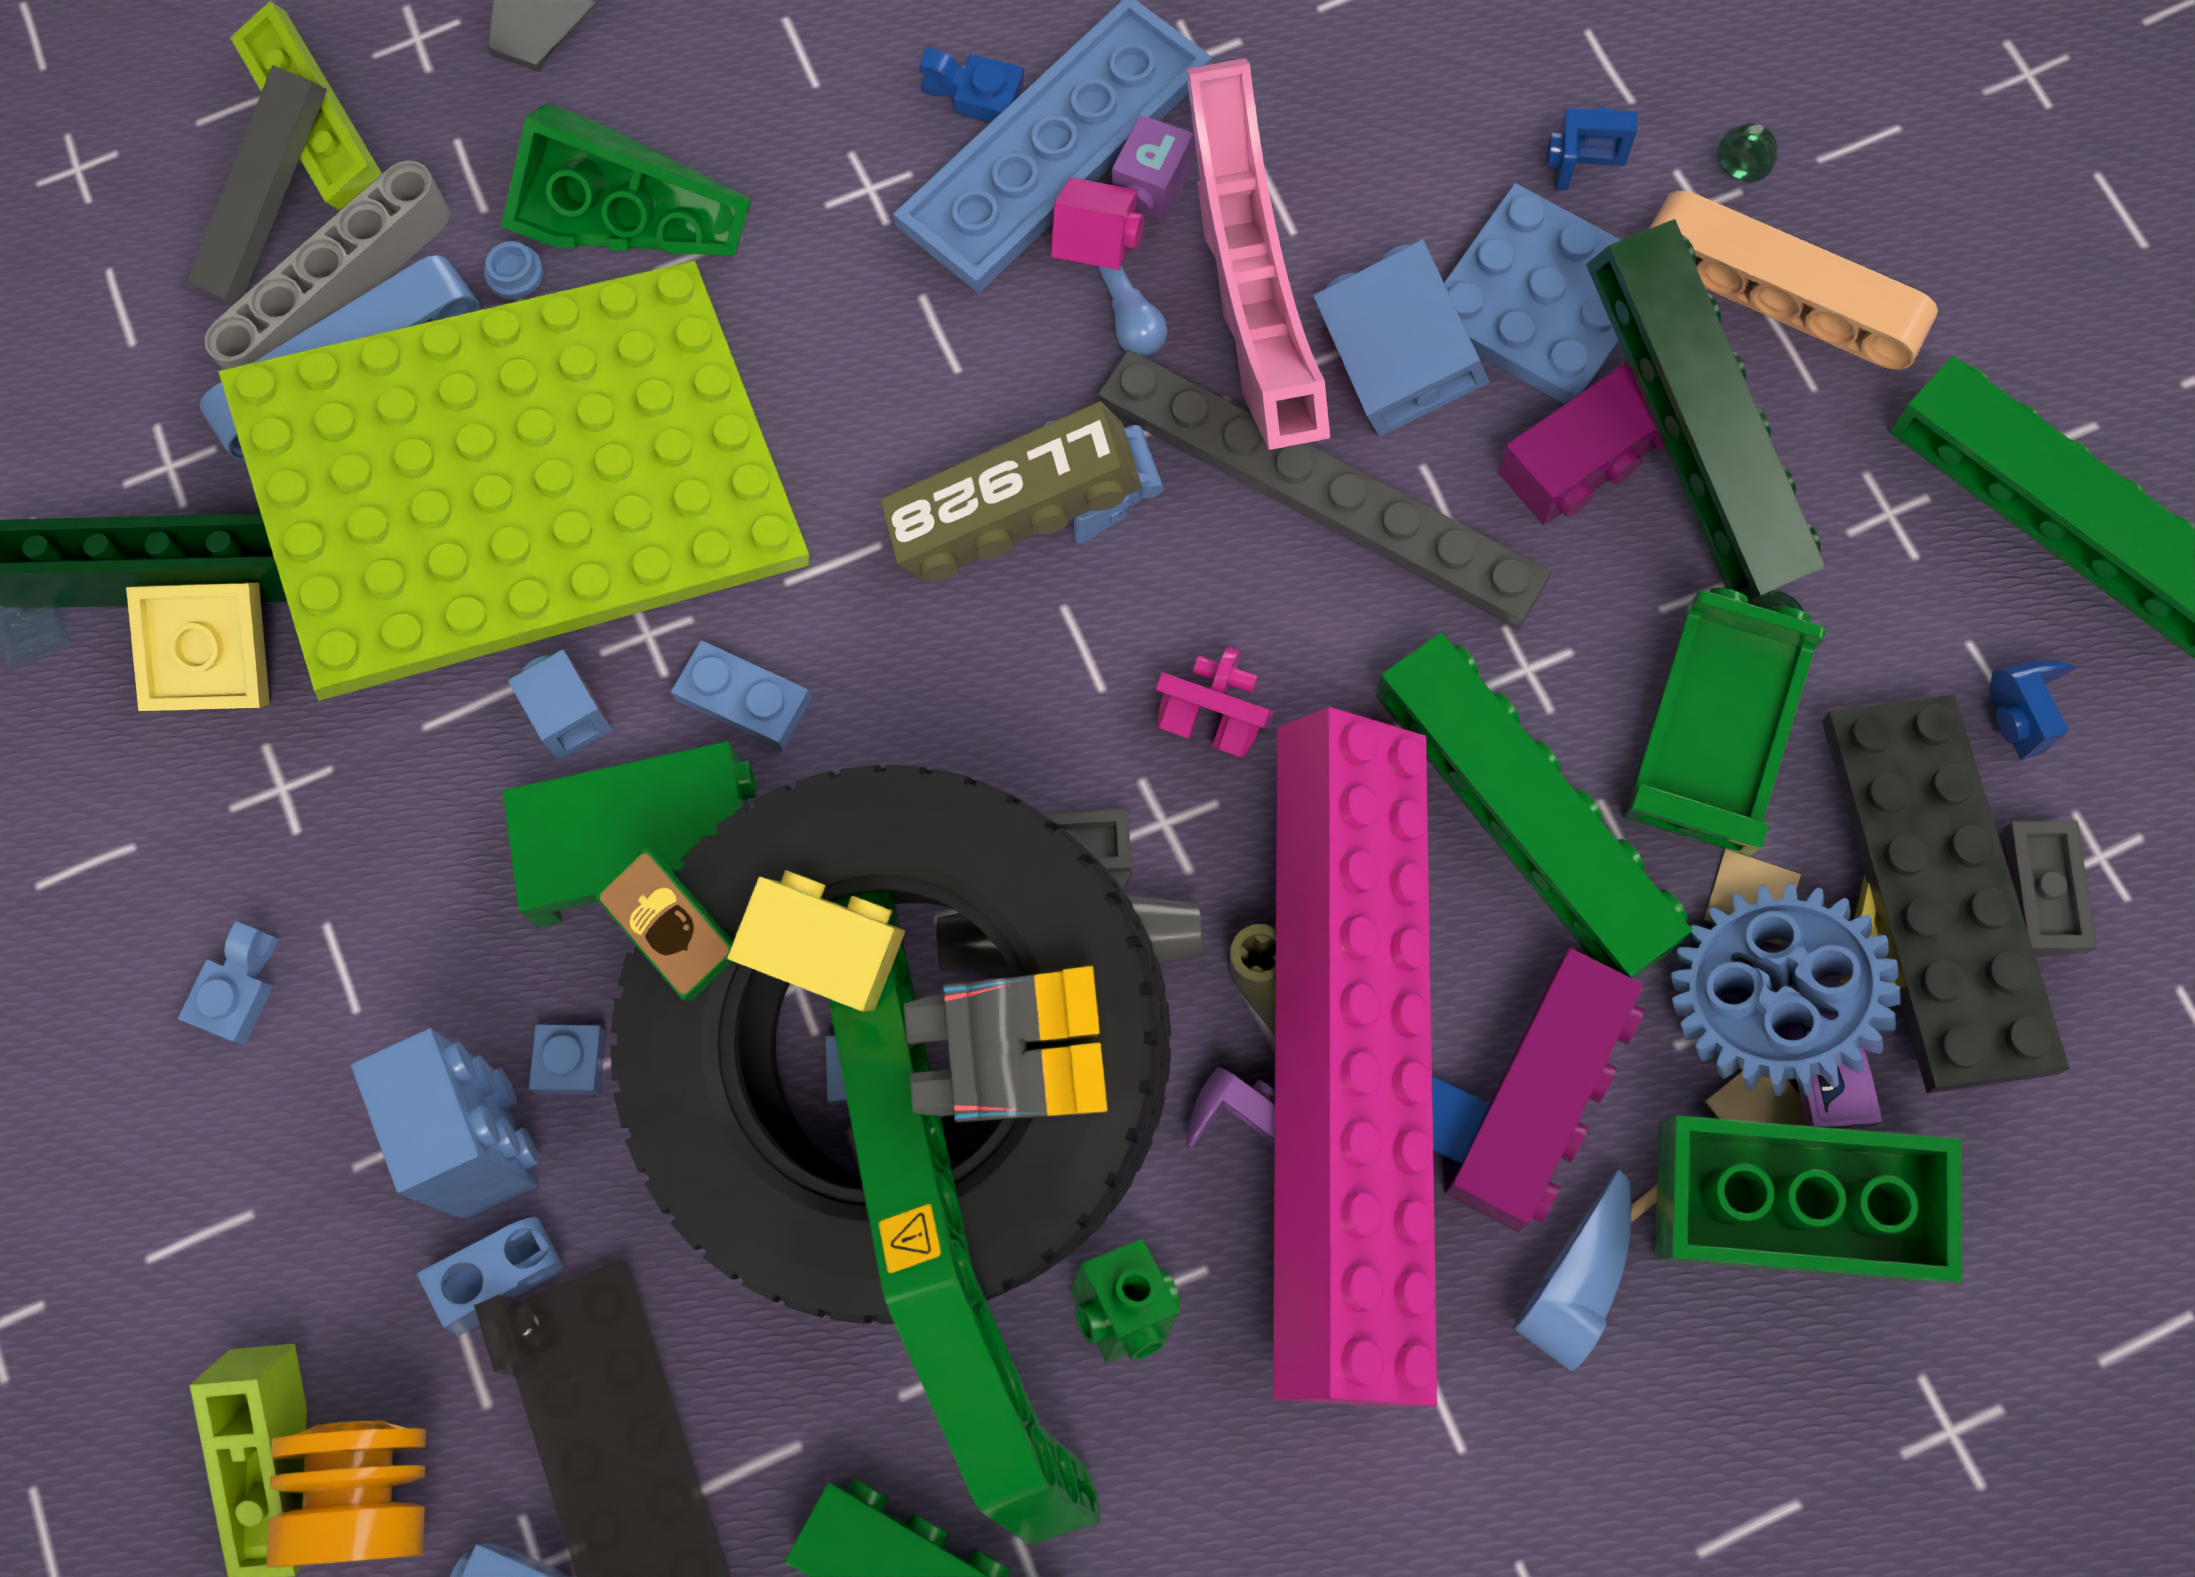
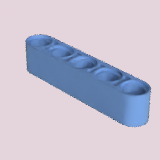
M439 255L428 256L253 363L479 311L480 304L446 257ZM220 382L205 393L200 401L199 408L229 456L235 460L245 461L222 382Z

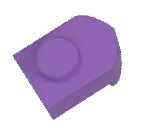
M1217 1067L1202 1087L1196 1099L1188 1124L1186 1144L1192 1148L1222 1110L1225 1109L1275 1146V1089L1261 1080H1257L1251 1088L1229 1071Z

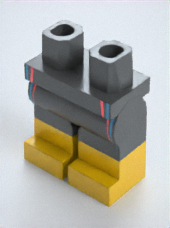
M1093 966L1064 969L1061 972L943 985L944 995L928 996L904 1004L907 1043L910 1045L948 1041L951 1066L949 1070L910 1073L913 1113L933 1116L955 1115V1122L960 1123L1104 1113L1107 1111L1100 1043L1027 1051V1044L1094 1038L1099 1035Z

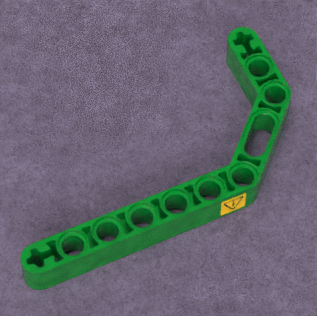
M872 892L854 895L892 910L887 924L900 928L897 909L891 892ZM851 896L833 903L847 908ZM902 939L875 1011H860L828 998L881 1286L891 1317L977 1508L984 1515L1025 1542L1034 1545L1099 1523L1101 1519L1099 1499L1091 1474L1084 1462L1041 1427L975 1276L941 1117L913 1113L910 1073L929 1072L931 1069L925 1043L910 1045L907 1043L904 1004L916 999Z

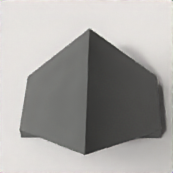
M493 0L488 49L493 56L540 72L555 45L597 1Z

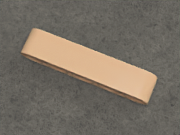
M1688 191L1670 193L1664 200L1650 228H1653L1670 220H1676L1682 235L1689 239L1695 250L1696 268L1705 289L1887 369L1902 370L1909 368L1914 363L1937 317L1938 309L1935 302L1924 293Z

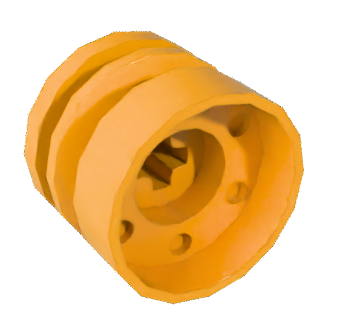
M353 1421L314 1425L313 1428L291 1436L273 1438L271 1443V1459H304V1472L270 1476V1489L281 1492L303 1493V1508L283 1512L268 1518L266 1568L424 1555L425 1506L413 1503L392 1502V1487L424 1478L425 1466H392L393 1453L426 1448V1429L405 1428L386 1423V1421Z

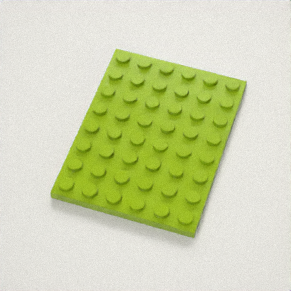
M695 260L218 371L318 701L809 566V552Z

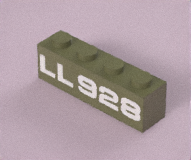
M1099 401L880 500L897 564L921 581L933 582L954 576L958 572L959 567L980 558H994L1004 555L1013 548V544L1033 535H1046L1060 531L1068 525L1069 520L1089 511L1111 509L1122 503L1126 495L1143 489L1123 423Z

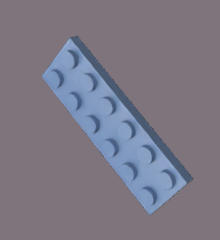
M1122 0L893 213L895 226L979 294L1053 223L1054 203L1068 179L1076 178L1097 182L1115 164L1139 115L1141 114L1158 121L1163 119L1189 94L1186 69L1212 64V56L1137 0Z

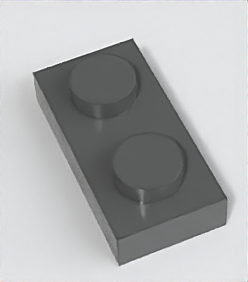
M2078 821L2010 822L2002 829L2007 866L2035 955L2088 954L2097 948Z

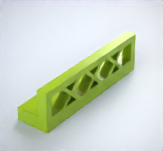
M269 1L235 32L230 39L261 92L272 65L313 81L327 89L300 159L324 201L336 209L342 210L382 173L288 14L275 3Z

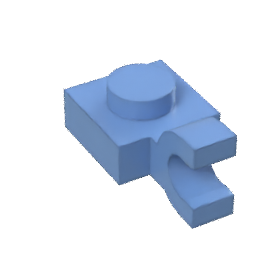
M235 921L225 943L224 952L227 959L224 965L206 959L177 1019L230 1041L246 1045L273 989V985L260 981L257 978L264 964L274 952L279 939Z

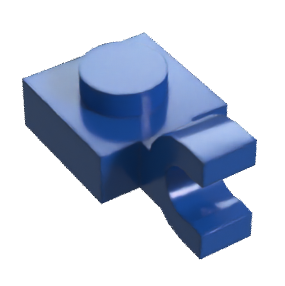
M926 47L919 65L920 72L925 74L921 85L922 93L940 97H953L954 113L990 123L1019 97L1024 83V67L971 53L965 67L959 66L954 58L947 53Z

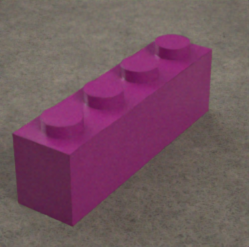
M1628 361L1506 445L1498 474L1543 526L1561 513L1567 518L1578 513L1593 499L1595 495L1594 490L1608 480H1611L1613 484H1618L1628 478L1641 465L1643 461L1641 457L1654 448L1658 447L1660 451H1666Z
M1569 948L1558 964L1497 1087L1468 1153L1450 1182L1445 1193L1446 1195L1518 1233L1529 1225L1531 1218L1540 1223L1544 1221L1560 1186L1550 1182L1560 1158L1570 1163L1572 1162L1589 1127L1579 1122L1582 1112L1589 1099L1597 1103L1601 1102L1616 1073L1617 1067L1607 1063L1608 1058L1617 1040L1626 1045L1630 1042L1643 1017L1645 1009L1635 1005V1002L1644 984Z

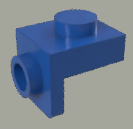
M1609 107L1595 109L1566 108L1560 132H1550L1547 145L1546 166L1547 168H1556L1555 189L1568 190L1576 163L1626 166L1637 133V111H1619Z

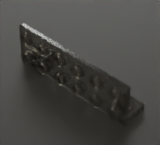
M623 1261L613 1262L523 1300H517L500 1294L475 1304V1311L494 1372L512 1375L516 1378L576 1576L731 1577L628 1264Z

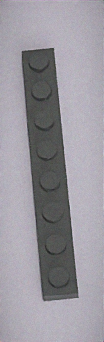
M1130 350L1126 352L1098 393V402L1101 401L1114 415L1133 425L1141 426L1142 430L1518 630L1521 628L1550 578L1551 570L1309 443L1269 450L1250 412Z

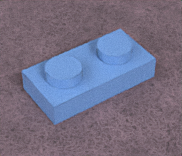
M702 640L671 690V694L677 702L782 751L813 699L808 689Z

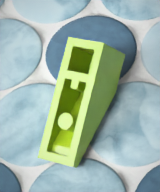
M295 1344L229 1349L190 1384L227 1576H296L301 1570V1565L266 1568L268 1518L283 1512L303 1508V1493L281 1492L270 1489V1476L304 1472V1459H271V1443L273 1438L291 1436L306 1430L307 1405Z

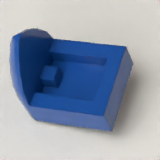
M2028 660L1993 670L1990 682V697L1996 709L1997 726L2003 738L2014 745L2021 760L2045 753L2069 732L2046 684L2074 671L2076 667L2073 664L2056 660Z

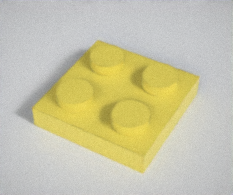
M259 582L126 587L138 711L260 708L270 705Z

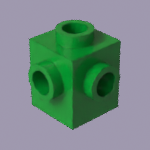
M1143 1239L1081 1263L1070 1290L1077 1303L1075 1306V1317L1081 1334L1088 1344H1097L1106 1363L1127 1354L1131 1361H1138L1162 1349L1168 1343L1167 1336L1180 1313V1298L1177 1287L1167 1271L1158 1270Z

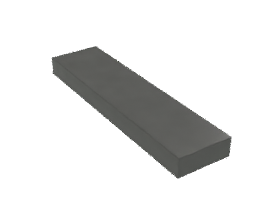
M272 65L186 281L233 303H236L245 295L326 94V88Z

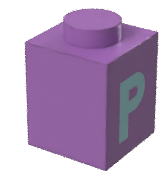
M1139 115L1112 168V185L1138 190L1136 213L1143 214L1144 217L1150 216L1164 222L1167 221L1193 169V133L1144 115Z

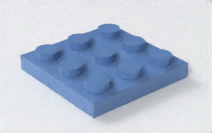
M1515 183L1444 282L1477 355L1563 404L1568 403L1590 388L1620 343L1586 264L1607 246L1620 241V239Z

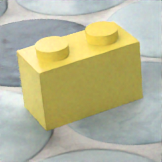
M785 870L781 882L759 877L727 959L857 1010L875 1011L905 934V930L887 924L892 910L855 896H851L847 908L821 898L826 885Z

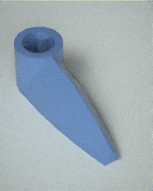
M1620 1170L1611 1175L1529 1297L1512 1328L1571 1372L1576 1370L1590 1354L1606 1327L1607 1320L1605 1319L1618 1290L1627 1259L1631 1231L1630 1181Z

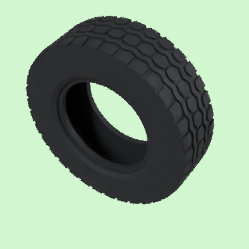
M889 764L886 765V768L882 769L879 765L840 769V774L837 775L833 771H827L795 781L797 787L794 789L788 785H783L753 800L756 807L752 809L741 807L715 826L718 833L713 837L705 835L681 859L685 866L680 871L672 870L733 942L759 877L781 882L783 874L787 870L826 885L821 898L830 902L864 893L891 892L895 905L928 903L953 908L978 926L993 942L1004 957L1014 978L1093 966L1099 1035L1094 1038L1027 1044V1051L1100 1043L1107 1111L1104 1113L1003 1119L987 1142L969 1159L952 1170L973 1271L986 1301H989L1036 1279L1071 1255L1078 1246H1081L1105 1222L1110 1212L1115 1210L1133 1184L1132 1180L1136 1172L1140 1171L1153 1143L1152 1137L1155 1128L1159 1126L1166 1099L1164 1093L1166 1082H1169L1171 1049L1169 1048V1036H1171L1169 1004L1166 1002L1164 992L1166 987L1158 957L1154 955L1153 944L1140 916L1136 914L1132 902L1104 865L1076 838L1026 802L1015 798L1012 794L988 783L972 780L969 776L941 769L927 770L924 766ZM637 946L634 953L627 952L617 985L624 987L622 998H615L611 1026V1033H617V1045L610 1046L612 1081H619L620 1092L614 1093L621 1127L628 1128L631 1135L625 1141L638 1172H646L650 1180L644 1184L662 1213H671L675 1217L671 1222L672 1226L693 1249L699 1250L703 1248L707 1251L703 1257L730 1279L736 1280L741 1277L743 1279L741 1286L775 1303L782 1300L787 1308L820 1318L828 1315L834 1321L870 1324L873 1321L880 1324H894L881 1286L861 1176L845 1169L817 1148L796 1121L781 1087L777 1069L776 1033L780 1010L790 983L733 961L694 1000L686 1001L681 999Z

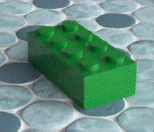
M1676 1115L1659 1123L1655 1260L1925 1284L1962 1283L1961 1139Z

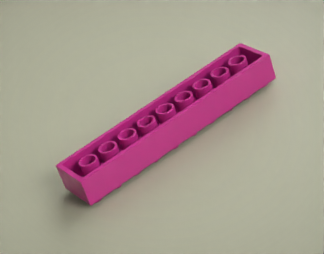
M1327 707L1277 727L1273 1400L1368 1407L1437 1406L1426 736Z

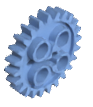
M1788 883L1784 890L1783 898L1773 900L1767 887L1761 885L1758 890V903L1749 905L1742 896L1735 893L1732 895L1735 912L1727 915L1712 906L1708 909L1713 926L1711 930L1701 926H1691L1693 930L1691 932L1692 941L1697 948L1679 947L1677 950L1680 965L1686 970L1675 971L1671 974L1674 989L1681 992V994L1672 998L1676 1015L1686 1017L1680 1023L1684 1038L1686 1040L1700 1038L1695 1045L1698 1058L1701 1061H1705L1719 1055L1717 1068L1719 1076L1723 1079L1733 1074L1738 1068L1743 1069V1080L1746 1090L1751 1091L1758 1084L1761 1077L1764 1076L1770 1078L1775 1096H1781L1787 1079H1796L1804 1095H1810L1812 1076L1821 1074L1835 1088L1839 1086L1837 1066L1842 1063L1859 1074L1864 1071L1860 1048L1881 1054L1883 1051V1038L1875 1029L1886 1031L1894 1030L1896 1027L1895 1013L1887 1007L1900 1004V986L1890 983L1898 978L1897 960L1883 959L1889 953L1886 935L1869 938L1872 933V919L1868 914L1849 922L1850 905L1849 900L1846 898L1841 899L1828 909L1824 907L1823 889L1817 887L1807 901H1800L1797 898L1795 885ZM1770 939H1784L1791 943L1787 949L1778 953H1768L1759 948L1765 941ZM1737 957H1741L1749 961L1752 967L1742 962L1732 961ZM1829 972H1840L1850 978L1845 985L1837 988H1828L1816 982L1822 975ZM1791 983L1797 986V991L1789 987ZM1771 984L1780 989L1778 993L1772 992ZM1734 988L1745 989L1752 993L1748 1000L1740 1004H1727L1720 1000L1725 992ZM1818 1010L1827 1014L1838 1015L1835 1020H1828L1821 1016ZM1790 1023H1801L1811 1029L1807 1036L1799 1040H1786L1777 1035V1032L1783 1026Z

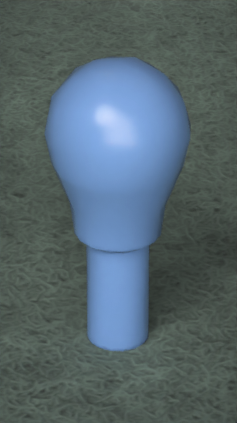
M1122 265L1119 270L1099 266V272L1113 298L1112 309L1115 315V330L1118 344L1126 352L1130 350L1143 357L1155 355L1165 345L1169 333L1166 318L1153 304L1145 299L1138 289L1133 288Z

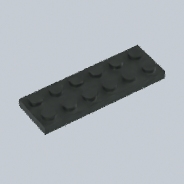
M1955 694L1829 711L1823 718L1822 725L1867 884L1869 883L1881 934L1886 935L1888 939V959L1897 960L1898 978L1895 979V983L1897 986H1900V1001L1926 1093L2054 1076L2070 1069Z

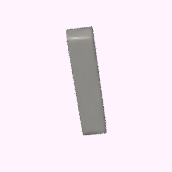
M416 161L398 162L388 168L214 321L206 332L204 342L205 349L222 370L258 360L385 282L433 239L448 223L450 210L428 169Z

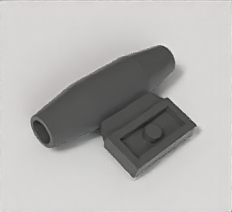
M1128 809L1043 814L1076 838L1106 867L1110 875L1115 878L1122 890L1125 891L1130 878H1132ZM1127 895L1153 944L1154 955L1158 957L1159 965L1202 955L1199 903ZM961 913L937 918L936 937L940 970L1014 978L1004 957L993 942Z

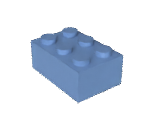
M431 1028L350 1064L397 1194L466 1221L539 1187L532 1168L540 1163L538 1151L528 1131L524 1127L520 1129L516 1127L509 1109L510 1106L517 1103L516 1095L507 1075L501 1068L494 1070L481 1055L475 1057L467 1052L459 1041L453 1043Z

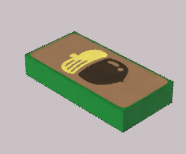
M645 848L595 896L682 1000H694L733 962L727 959L733 941L655 851Z

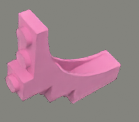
M1246 58L1186 69L1200 177L1197 185L1204 239L1216 259L1223 317L1236 341L1242 396L1269 450L1330 439L1325 380L1310 350L1297 312L1275 225L1258 130L1250 63Z

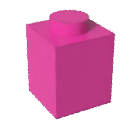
M1069 178L1054 203L1051 257L1119 270L1129 250H1137L1139 248L1143 234L1144 215L1136 213L1138 190Z

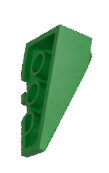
M546 103L525 117L501 227L555 248L575 249L577 246L609 247V250L628 251L631 248L659 249L664 250L666 253L735 256L739 248L752 199L601 123Z

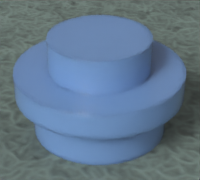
M507 241L496 245L487 255L484 276L490 289L496 295L506 299H519L528 296L539 287L544 276V267L538 254L533 249L519 242Z

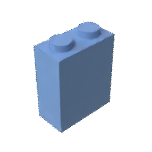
M1423 239L1413 245H1401L1391 249L1381 258V261L1358 273H1346L1338 276L1328 284L1326 289L1313 295L1363 409L1379 437L1490 383Z

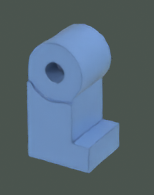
M530 1217L510 1224L416 1274L443 1328L459 1337L482 1324L480 1319L515 1300V1296L527 1292L552 1278L563 1268V1263L538 1217Z

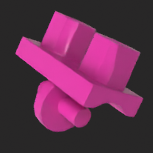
M1230 646L1226 648L1220 662L1201 655L1197 657L1193 673L1212 679L1211 689L1163 672L1156 687L1157 691L1164 693L1160 703L1157 728L1191 739L1201 708H1208L1223 714L1212 747L1241 758H1246L1258 737L1260 729H1269L1275 712L1227 695L1231 686L1252 693L1258 679V675L1237 668L1241 650Z

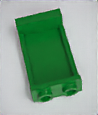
M1711 588L1710 592L1700 590L1688 605L1623 818L1749 857L1762 849L1769 823L1763 822L1814 651L1823 641L1827 628L1811 623V616L1804 611L1784 606L1774 607L1771 611L1748 604V597L1740 592L1726 588Z
M727 741L502 790L518 910L537 928L561 923L560 910L599 902L595 896L645 848L655 851L671 871H680L685 866L681 859L705 835L712 837L716 835L718 831L715 826L741 807L749 808L748 798L757 797L756 781L750 761H740L730 742Z

